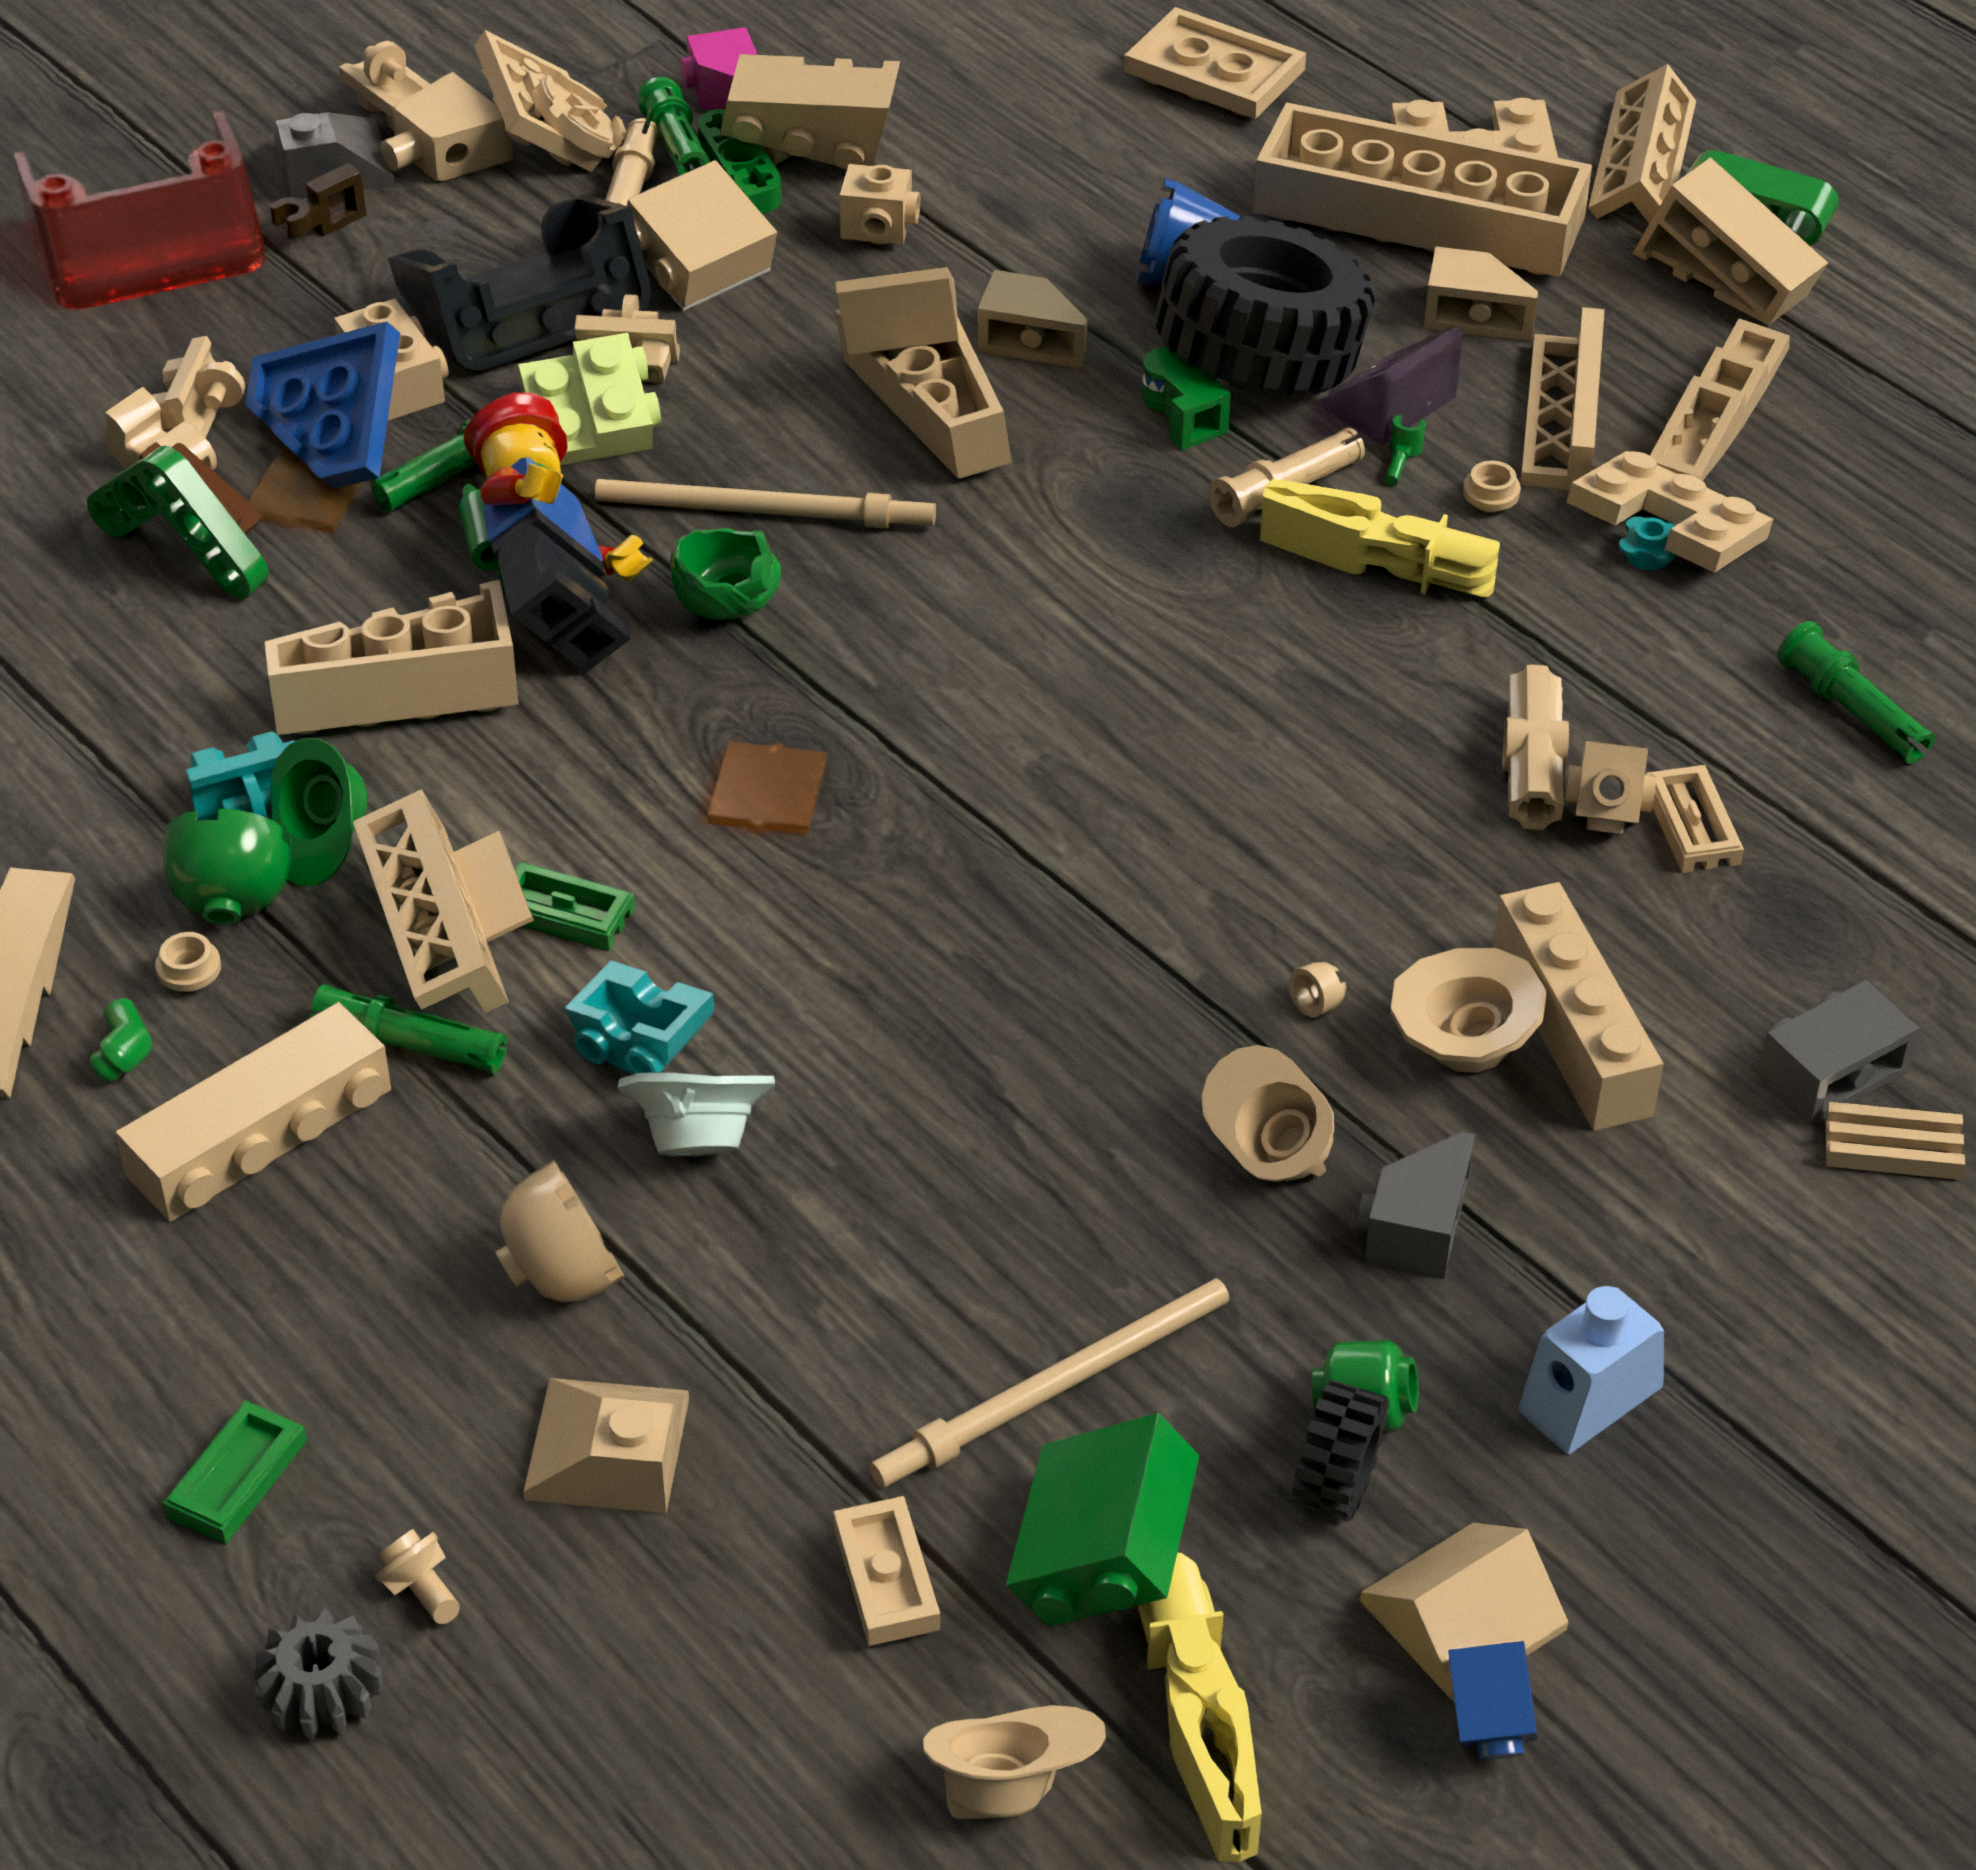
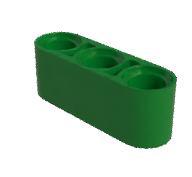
M1709 150L1703 152L1696 158L1687 172L1688 174L1711 157L1809 246L1815 244L1820 239L1839 206V197L1835 189L1823 180L1722 151Z

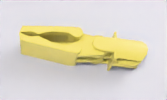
M1272 479L1264 487L1260 541L1354 575L1365 572L1367 564L1382 566L1399 578L1422 583V594L1426 593L1430 584H1435L1479 597H1489L1494 592L1500 543L1496 540L1447 528L1448 515L1445 514L1439 523L1410 515L1396 518L1381 512V500L1378 497L1279 479Z
M1177 1553L1168 1597L1138 1605L1148 1643L1147 1668L1148 1670L1162 1667L1167 1669L1165 1689L1170 1734L1169 1745L1176 1766L1217 1860L1241 1862L1258 1854L1262 1815L1248 1705L1244 1690L1238 1687L1221 1652L1223 1612L1214 1611L1208 1587L1201 1579L1196 1563L1184 1554ZM1206 1727L1213 1731V1742L1216 1748L1226 1755L1231 1768L1234 1786L1233 1805L1228 1798L1229 1780L1213 1762L1203 1742L1202 1737ZM1234 1829L1240 1835V1854L1233 1845Z

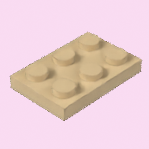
M1175 7L1124 55V72L1142 78L1150 84L1161 85L1184 93L1192 99L1203 100L1231 110L1237 115L1256 119L1305 70L1306 53Z

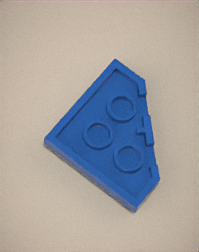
M386 321L255 356L252 359L245 405L272 429L271 431L331 488L336 489L377 479L380 477L400 332Z

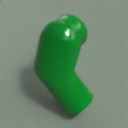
M127 998L117 999L105 1008L103 1015L111 1033L100 1042L101 1048L93 1052L89 1060L92 1071L105 1082L117 1081L123 1072H132L148 1057L152 1049L150 1034L134 1003Z

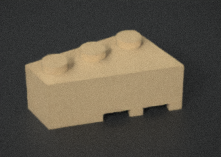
M1711 157L1672 184L1632 253L1644 261L1654 257L1673 267V276L1685 282L1694 278L1715 289L1713 297L1767 325L1773 323L1806 298L1828 264L1824 258Z

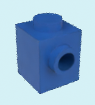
M1524 1641L1448 1650L1462 1748H1477L1479 1760H1496L1524 1755L1523 1742L1538 1741Z

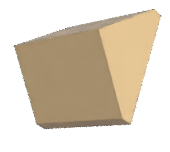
M948 267L835 282L848 355L959 341L955 282Z
M1472 1523L1363 1590L1360 1594L1361 1603L1453 1702H1455L1448 1650L1524 1641L1527 1656L1565 1632L1568 1627L1567 1617L1528 1529Z

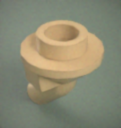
M412 1529L377 1555L385 1567L376 1573L374 1577L378 1582H382L394 1595L409 1586L436 1623H449L458 1615L460 1605L433 1569L446 1557L437 1542L438 1537L434 1532L421 1540L414 1529Z

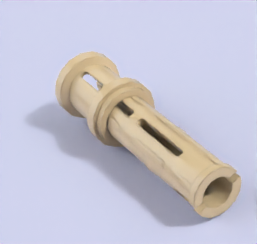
M1344 428L1337 434L1278 461L1257 460L1247 467L1246 472L1236 477L1222 476L1211 482L1209 487L1211 508L1216 517L1226 526L1236 527L1246 521L1249 514L1262 509L1264 487L1272 479L1309 484L1343 467L1360 462L1365 455L1363 440L1359 438L1346 445L1345 441L1354 438L1358 433L1352 428Z

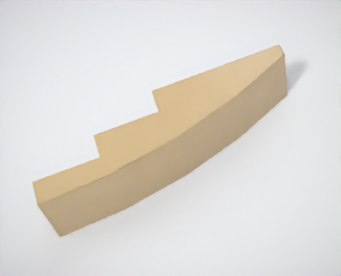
M1738 319L1723 348L1716 347L1701 376L1694 375L1650 454L1657 461V465L1676 474L1692 475L1703 481L1722 458L1766 391L1789 350L1790 335Z
M10 868L0 890V1098H11L21 1047L31 1046L41 995L50 996L75 882V877L72 873Z

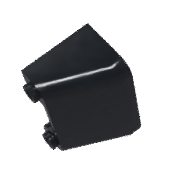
M580 195L558 202L548 209L541 223L545 252L463 278L458 273L455 263H445L438 254L425 249L407 251L389 257L388 260L400 294L448 356L459 366L474 371L486 370L577 339L575 333L576 315L602 316L603 309L622 310L625 295H637L639 311L647 309L652 296L651 284L631 207L587 195Z

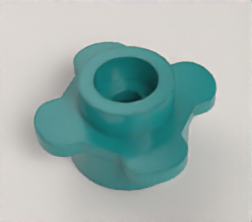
M1632 517L1626 521L1625 529L1628 534L1626 538L1620 540L1619 550L1625 555L1628 562L1643 570L1661 569L1675 559L1676 554L1665 550L1670 529L1676 525L1665 523L1657 518Z

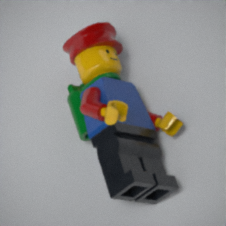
M514 392L494 400L479 410L470 419L464 430V445L469 455L474 458L481 472L486 475L487 480L481 489H476L471 484L464 486V496L459 503V514L472 562L482 570H496L501 586L505 588L511 615L547 642L550 639L554 649L587 673L631 639L626 623L606 607L609 596L608 586L600 578L604 575L611 576L617 573L623 580L629 582L653 563L654 560L651 557L644 556L638 550L643 541L636 535H630L616 548L597 545L580 502L573 493L561 484L563 474H561L560 462L566 455L568 445L567 435L559 424V416L550 400L535 393Z

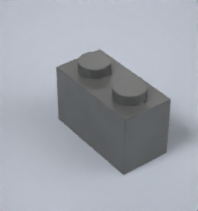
M1865 980L1842 993L1836 991L1829 994L1816 1007L1793 1019L1788 1017L1777 1022L1764 1038V1049L1758 1077L1809 1125H1812L1825 1118L1829 1102L1850 1104L1909 1072L1920 1028L1870 982Z

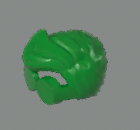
M730 528L713 530L695 529L677 539L675 548L671 552L670 571L673 589L677 598L686 609L697 616L707 619L734 620L758 612L770 601L780 583L781 565L777 557L771 553L763 531L753 530V532L735 531Z

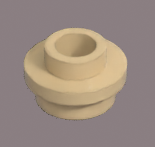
M1492 460L1476 464L1472 468L1471 473L1465 478L1463 486L1465 499L1473 506L1485 512H1498L1512 507L1519 500L1521 490L1514 469L1506 463Z
M183 932L169 937L162 944L156 958L155 968L157 977L164 986L175 991L187 992L201 989L212 983L220 973L221 960L218 950L205 936L195 932Z

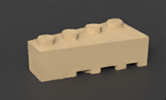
M840 309L834 310L844 362L958 479L1012 463L1004 411L959 319V341L848 355Z
M500 579L479 584L480 595L458 601L455 600L452 592L428 598L430 608L409 614L400 615L394 607L371 613L372 617L368 618L360 627L349 629L343 623L336 622L264 641L277 735L290 733L312 734L322 729L354 725L369 727L386 721L409 718L432 719L441 714L473 710L488 712L500 707L519 705L513 644Z

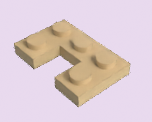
M485 30L474 44V48L482 65V73L487 78L494 95L493 101L498 106L504 120L506 132L522 145L529 146L533 143L547 150L555 160L563 165L571 166L574 163L592 172L603 157L593 155L563 137L544 119L532 99L533 90L543 76L551 75L552 79L556 75L569 77L568 72Z
M1515 98L1509 101H1494L1492 111L1494 131L1476 128L1468 131L1449 132L1443 102L1414 100L1409 103H1392L1391 124L1558 158L1545 100Z
M1625 451L1572 482L1566 502L1613 525L1619 524L1642 509L1676 525L1670 529L1665 550L1714 573L1766 540L1773 522V518L1756 511L1755 506L1751 502L1742 498L1726 497L1706 488V484L1701 479L1692 475L1676 474L1657 465V461L1650 455L1635 451Z

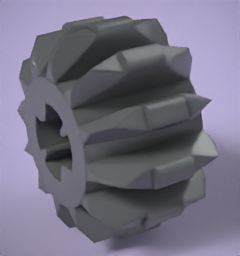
M325 1607L315 1622L305 1623L294 1612L290 1622L291 1630L284 1632L268 1629V1636L265 1641L267 1650L255 1654L253 1670L257 1682L255 1692L260 1708L264 1709L265 1714H273L275 1725L280 1728L282 1733H286L301 1725L303 1734L312 1742L321 1727L331 1725L332 1729L343 1737L347 1727L345 1718L351 1716L368 1719L369 1710L372 1707L370 1698L381 1694L383 1677L381 1667L378 1666L381 1659L377 1642L373 1640L372 1635H363L361 1625L357 1623L354 1615L335 1624L333 1615Z

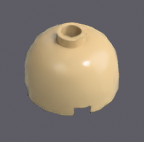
M555 1160L533 1172L513 1188L503 1204L499 1222L506 1246L497 1250L496 1254L516 1287L529 1281L543 1297L562 1303L585 1300L605 1291L625 1278L613 1254L609 1253L605 1248L599 1230L563 1172L560 1171Z

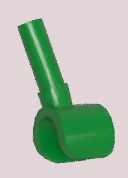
M1397 415L1393 418L1389 445L1393 457L1384 479L1386 484L1390 486L1397 485L1408 458L1416 457L1422 453L1426 427L1425 420H1421L1418 427L1407 428L1401 425L1402 415Z

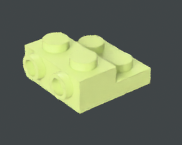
M628 333L573 342V355L518 364L522 392L535 393L550 400L559 416V424L567 435L568 449L560 465L652 449L653 426L661 425L659 402L655 392L644 393L641 381L648 380L645 352L642 346L632 348Z

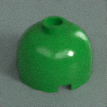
M218 809L217 820L197 822V810L184 813L170 821L164 832L163 871L173 896L191 911L202 915L205 921L216 925L235 924L241 918L251 917L273 904L286 884L291 865L292 841L291 838L286 842L283 840L284 828L281 825L259 814L235 809Z

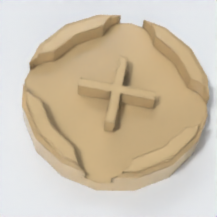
M551 75L543 76L533 90L532 99L544 119L557 132L577 147L596 156L604 158L614 157L617 149L624 145L627 135L626 128L620 117L615 115L611 121L603 112L607 107L603 102L604 100L583 84L566 76L556 75L554 79H552Z

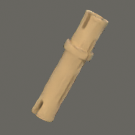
M635 119L629 124L624 145L617 149L612 162L614 173L605 198L606 201L627 206L628 199L640 194L644 182L651 177L655 165L653 153L660 140L658 126L654 122H650L647 134L642 133L646 119Z

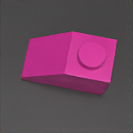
M743 27L687 36L688 57L680 58L684 87L693 88L701 108L710 111L725 109L739 54L757 55L747 28Z

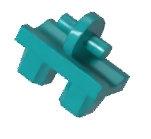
M272 731L253 736L246 744L247 753L225 758L223 752L214 747L193 752L190 756L191 768L186 769L193 810H198L197 822L217 820L218 809H235L256 813L267 818L265 807L272 806L270 777L276 759L287 745L295 741L283 743L278 735Z

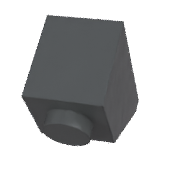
M1462 1131L1382 1168L1376 1194L1363 1193L1357 1217L1356 1232L1367 1234L1364 1262L1445 1278L1469 1181L1475 1134Z

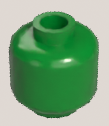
M1373 1340L1335 1343L1326 1355L1324 1367L1313 1369L1311 1392L1314 1407H1316L1319 1398L1322 1399L1325 1386L1329 1385V1381L1333 1379L1388 1397L1387 1423L1382 1432L1397 1431L1403 1425L1407 1414L1416 1413L1419 1381L1415 1360L1413 1357H1404L1400 1347L1392 1341Z

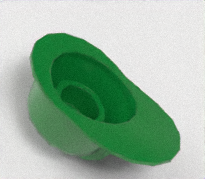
M301 738L287 745L276 759L270 777L272 820L284 828L283 840L286 842L291 838L292 841L291 865L287 879L297 886L315 887L330 880L343 866L351 849L352 834L355 831L353 821L365 816L368 793L362 777L353 766L345 762L333 745L320 738Z

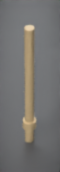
M597 479L595 486L596 502L864 521L865 527L886 529L889 528L890 523L934 526L936 519V503L892 500L891 494L867 493L866 498L607 479Z
M1215 1278L948 1422L938 1418L913 1432L912 1441L869 1463V1470L873 1480L883 1489L924 1466L936 1469L960 1455L961 1446L1229 1302V1294L1225 1285Z

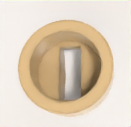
M1317 962L1293 971L1289 980V990L1292 1000L1300 1012L1314 1018L1332 1011L1341 1003L1345 996L1346 983H1340L1336 975L1339 972L1337 967L1327 962Z

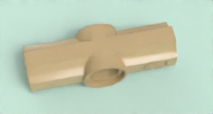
M1526 665L1519 673L1510 675L1508 717L1505 722L1502 770L1503 772H1509L1507 788L1509 817L1519 821L1523 829L1544 830L1550 823L1562 820L1564 807L1563 776L1566 772L1569 746V722L1562 721L1563 687H1561V678L1552 674L1548 666Z

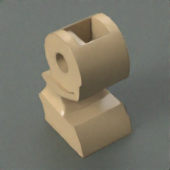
M141 387L105 412L108 453L114 456L124 469L137 462L140 454L155 442L160 446L169 447L176 443H182L212 470L216 469V454L207 439L196 430V426L183 421L168 433L162 430L161 408L145 388Z

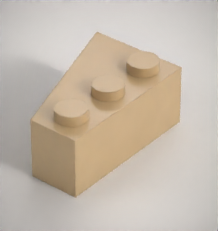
M739 54L720 135L732 137L745 143H754L780 150L794 156L828 163L847 170L849 164L873 166L888 114L900 61H884L882 68L853 67L852 59L836 58L834 66L804 65V57Z

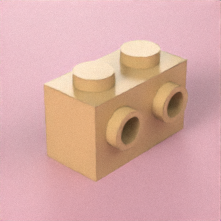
M395 298L385 302L373 303L366 308L334 318L336 334L386 321L400 332L388 421L445 402L443 379L448 377V366L444 354L438 346L432 347L428 343L417 317H409Z

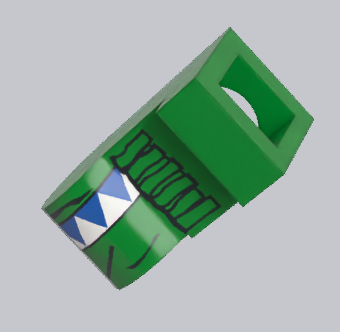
M1160 347L1149 351L1143 358L1142 400L1151 409L1164 413V416L1170 421V440L1181 451L1228 433L1231 393L1217 380L1203 375L1198 367H1189L1179 360L1177 351L1170 352L1167 347Z

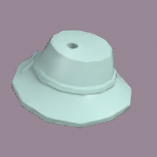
M637 1073L619 1079L618 1090L621 1094L637 1102L645 1110V1118L650 1124L659 1155L702 1156L738 1150L746 1120L751 1115V1107L761 1097L775 1088L774 1076H707L683 1073Z

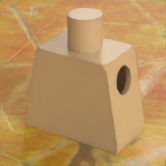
M454 72L445 75L397 103L393 109L395 136L382 141L380 144L382 158L391 170L396 171L413 163L434 181L442 182L513 160L512 137L504 128L505 123L498 106Z

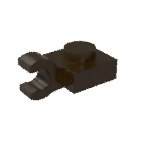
M350 163L305 183L307 197L282 198L270 206L272 224L279 226L286 222L288 236L292 239L304 236L312 228L321 235L326 236L367 216L361 172Z

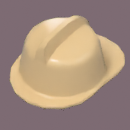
M1255 1045L1236 1049L1220 1059L1208 1074L1201 1095L1203 1115L1217 1138L1245 1170L1258 1179L1280 1182L1305 1178L1309 1174L1321 1177L1326 1172L1323 1162L1327 1159L1331 1150L1334 1133V1112L1326 1097L1290 1058L1277 1049Z
M1051 1705L1028 1708L984 1719L946 1722L932 1728L923 1738V1751L933 1764L944 1769L947 1806L953 1817L957 1819L1007 1818L1021 1816L1034 1810L1051 1789L1056 1770L1082 1762L1097 1752L1106 1739L1104 1722L1094 1713L1077 1707Z

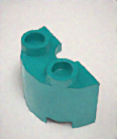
M611 960L564 1009L574 1029L578 1032L573 1038L574 1045L579 1053L588 1061L594 1064H602L606 1060L608 1063L630 1074L661 1073L700 1032L704 1023L714 1013L713 993L680 982H676L668 992L664 991L651 981L646 971Z

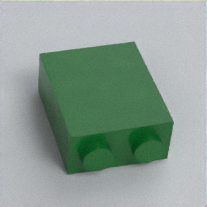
M1160 1413L1042 1444L1006 1586L1048 1627L1166 1599L1169 1593L1200 1455Z

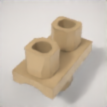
M383 41L375 46L367 47L364 51L365 60L361 63L354 65L345 63L339 66L340 80L357 92L358 104L368 112L383 111L386 113L388 127L394 131L393 109L395 105L430 84L406 67L404 50L394 42Z
M625 295L622 310L603 309L602 316L576 315L575 333L577 341L628 333L632 348L643 347L648 366V380H643L642 382L663 383L670 363H679L680 347L676 339L675 320L658 319V312L639 311L637 295Z
M207 336L193 338L185 356L168 360L163 369V382L168 392L152 396L161 408L160 418L164 432L171 431L183 421H187L196 426V430L206 438L219 407L236 405L244 394L245 382L243 377L232 363L214 361L210 352L211 342Z

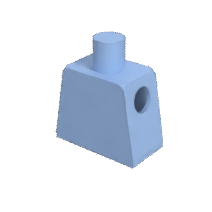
M1610 1286L1595 1288L1589 1293L1586 1303L1547 1329L1541 1337L1518 1412L1564 1453L1570 1455L1662 1388L1664 1381V1330L1660 1323L1619 1288Z

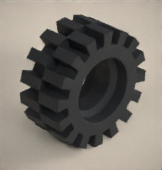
M1333 1379L1329 1381V1385H1326L1323 1390L1322 1399L1319 1398L1315 1407V1416L1313 1420H1310L1307 1429L1308 1436L1306 1442L1302 1445L1299 1455L1302 1457L1296 1467L1294 1477L1296 1481L1292 1489V1495H1294L1292 1502L1294 1504L1348 1522L1354 1518L1356 1509L1358 1510L1362 1503L1363 1492H1366L1368 1488L1372 1469L1375 1468L1378 1458L1376 1457L1377 1451L1382 1444L1384 1436L1382 1431L1388 1414H1386L1389 1408L1388 1397Z

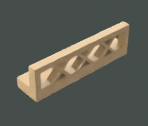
M1668 64L1625 86L1616 93L1588 209L1596 219L1632 201L1650 224L1670 187L1679 180L1696 100Z
M1582 307L1578 338L1534 334L1520 485L1570 490L1572 482L1591 472L1595 447L1605 309ZM1544 355L1574 357L1576 359L1558 367ZM1558 386L1569 396L1556 402L1544 392ZM1555 420L1567 430L1552 436L1541 426ZM1552 455L1564 464L1567 469L1534 466V463Z
M422 789L353 821L412 994L421 1010L466 988H470L485 1013L509 1003L445 827ZM405 821L407 822L408 827L396 847L377 844L376 835ZM404 866L423 869L411 891L392 887ZM420 909L439 913L427 935L408 931ZM436 954L456 958L457 968L425 982L423 975Z

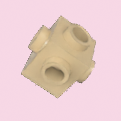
M849 164L840 192L841 239L870 241L880 245L889 243L903 245L909 224H917L920 213V192L912 191V170L892 168L888 165L866 166Z
M1590 741L1584 742L1581 766L1569 765L1564 802L1576 803L1575 816L1587 818L1586 830L1623 834L1625 822L1637 824L1639 823L1640 811L1652 812L1656 776L1645 774L1648 755L1647 748ZM1614 778L1619 782L1621 793L1616 800H1607L1601 795L1599 785L1602 779Z

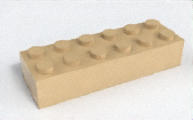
M1286 102L1256 160L1253 213L1272 216L1281 221H1296L1315 225L1333 232L1343 231L1372 237L1380 242H1395L1424 248L1432 253L1435 252V246L1487 252L1505 266L1527 270L1537 275L1547 274L1560 277L1585 218L1592 165Z

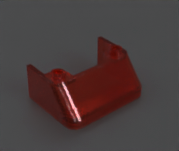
M223 110L212 112L217 140L203 143L189 156L188 162L191 174L88 196L79 181L63 174H51L35 181L24 151L13 153L27 224L57 303L69 309H86L255 271L263 265L266 259L264 240L242 153Z

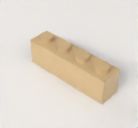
M1560 882L1500 895L1493 948L1528 960L1544 985L1547 993L1543 1022L1537 1030L1592 1130L1596 1131L1654 1117L1664 1063Z
M338 1002L117 1130L115 1133L125 1176L171 1222L191 1209L206 1204L216 1194L248 1175L261 1171L273 1160L303 1142L318 1137L325 1129L360 1108L373 1104L380 1096L391 1090L385 1046Z

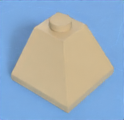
M550 1378L525 1483V1501L666 1514L689 1403V1391Z

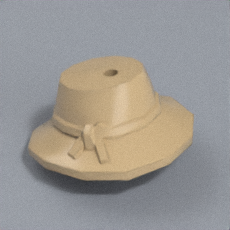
M1455 948L1419 959L1395 979L1390 1014L1406 1042L1436 1058L1440 1064L1454 1071L1477 1073L1496 1067L1509 1052L1521 1048L1543 1022L1547 993L1528 960L1497 948Z

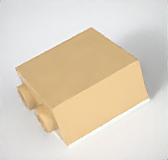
M716 160L631 197L627 201V206L631 207L647 269L683 311L770 271L777 231Z

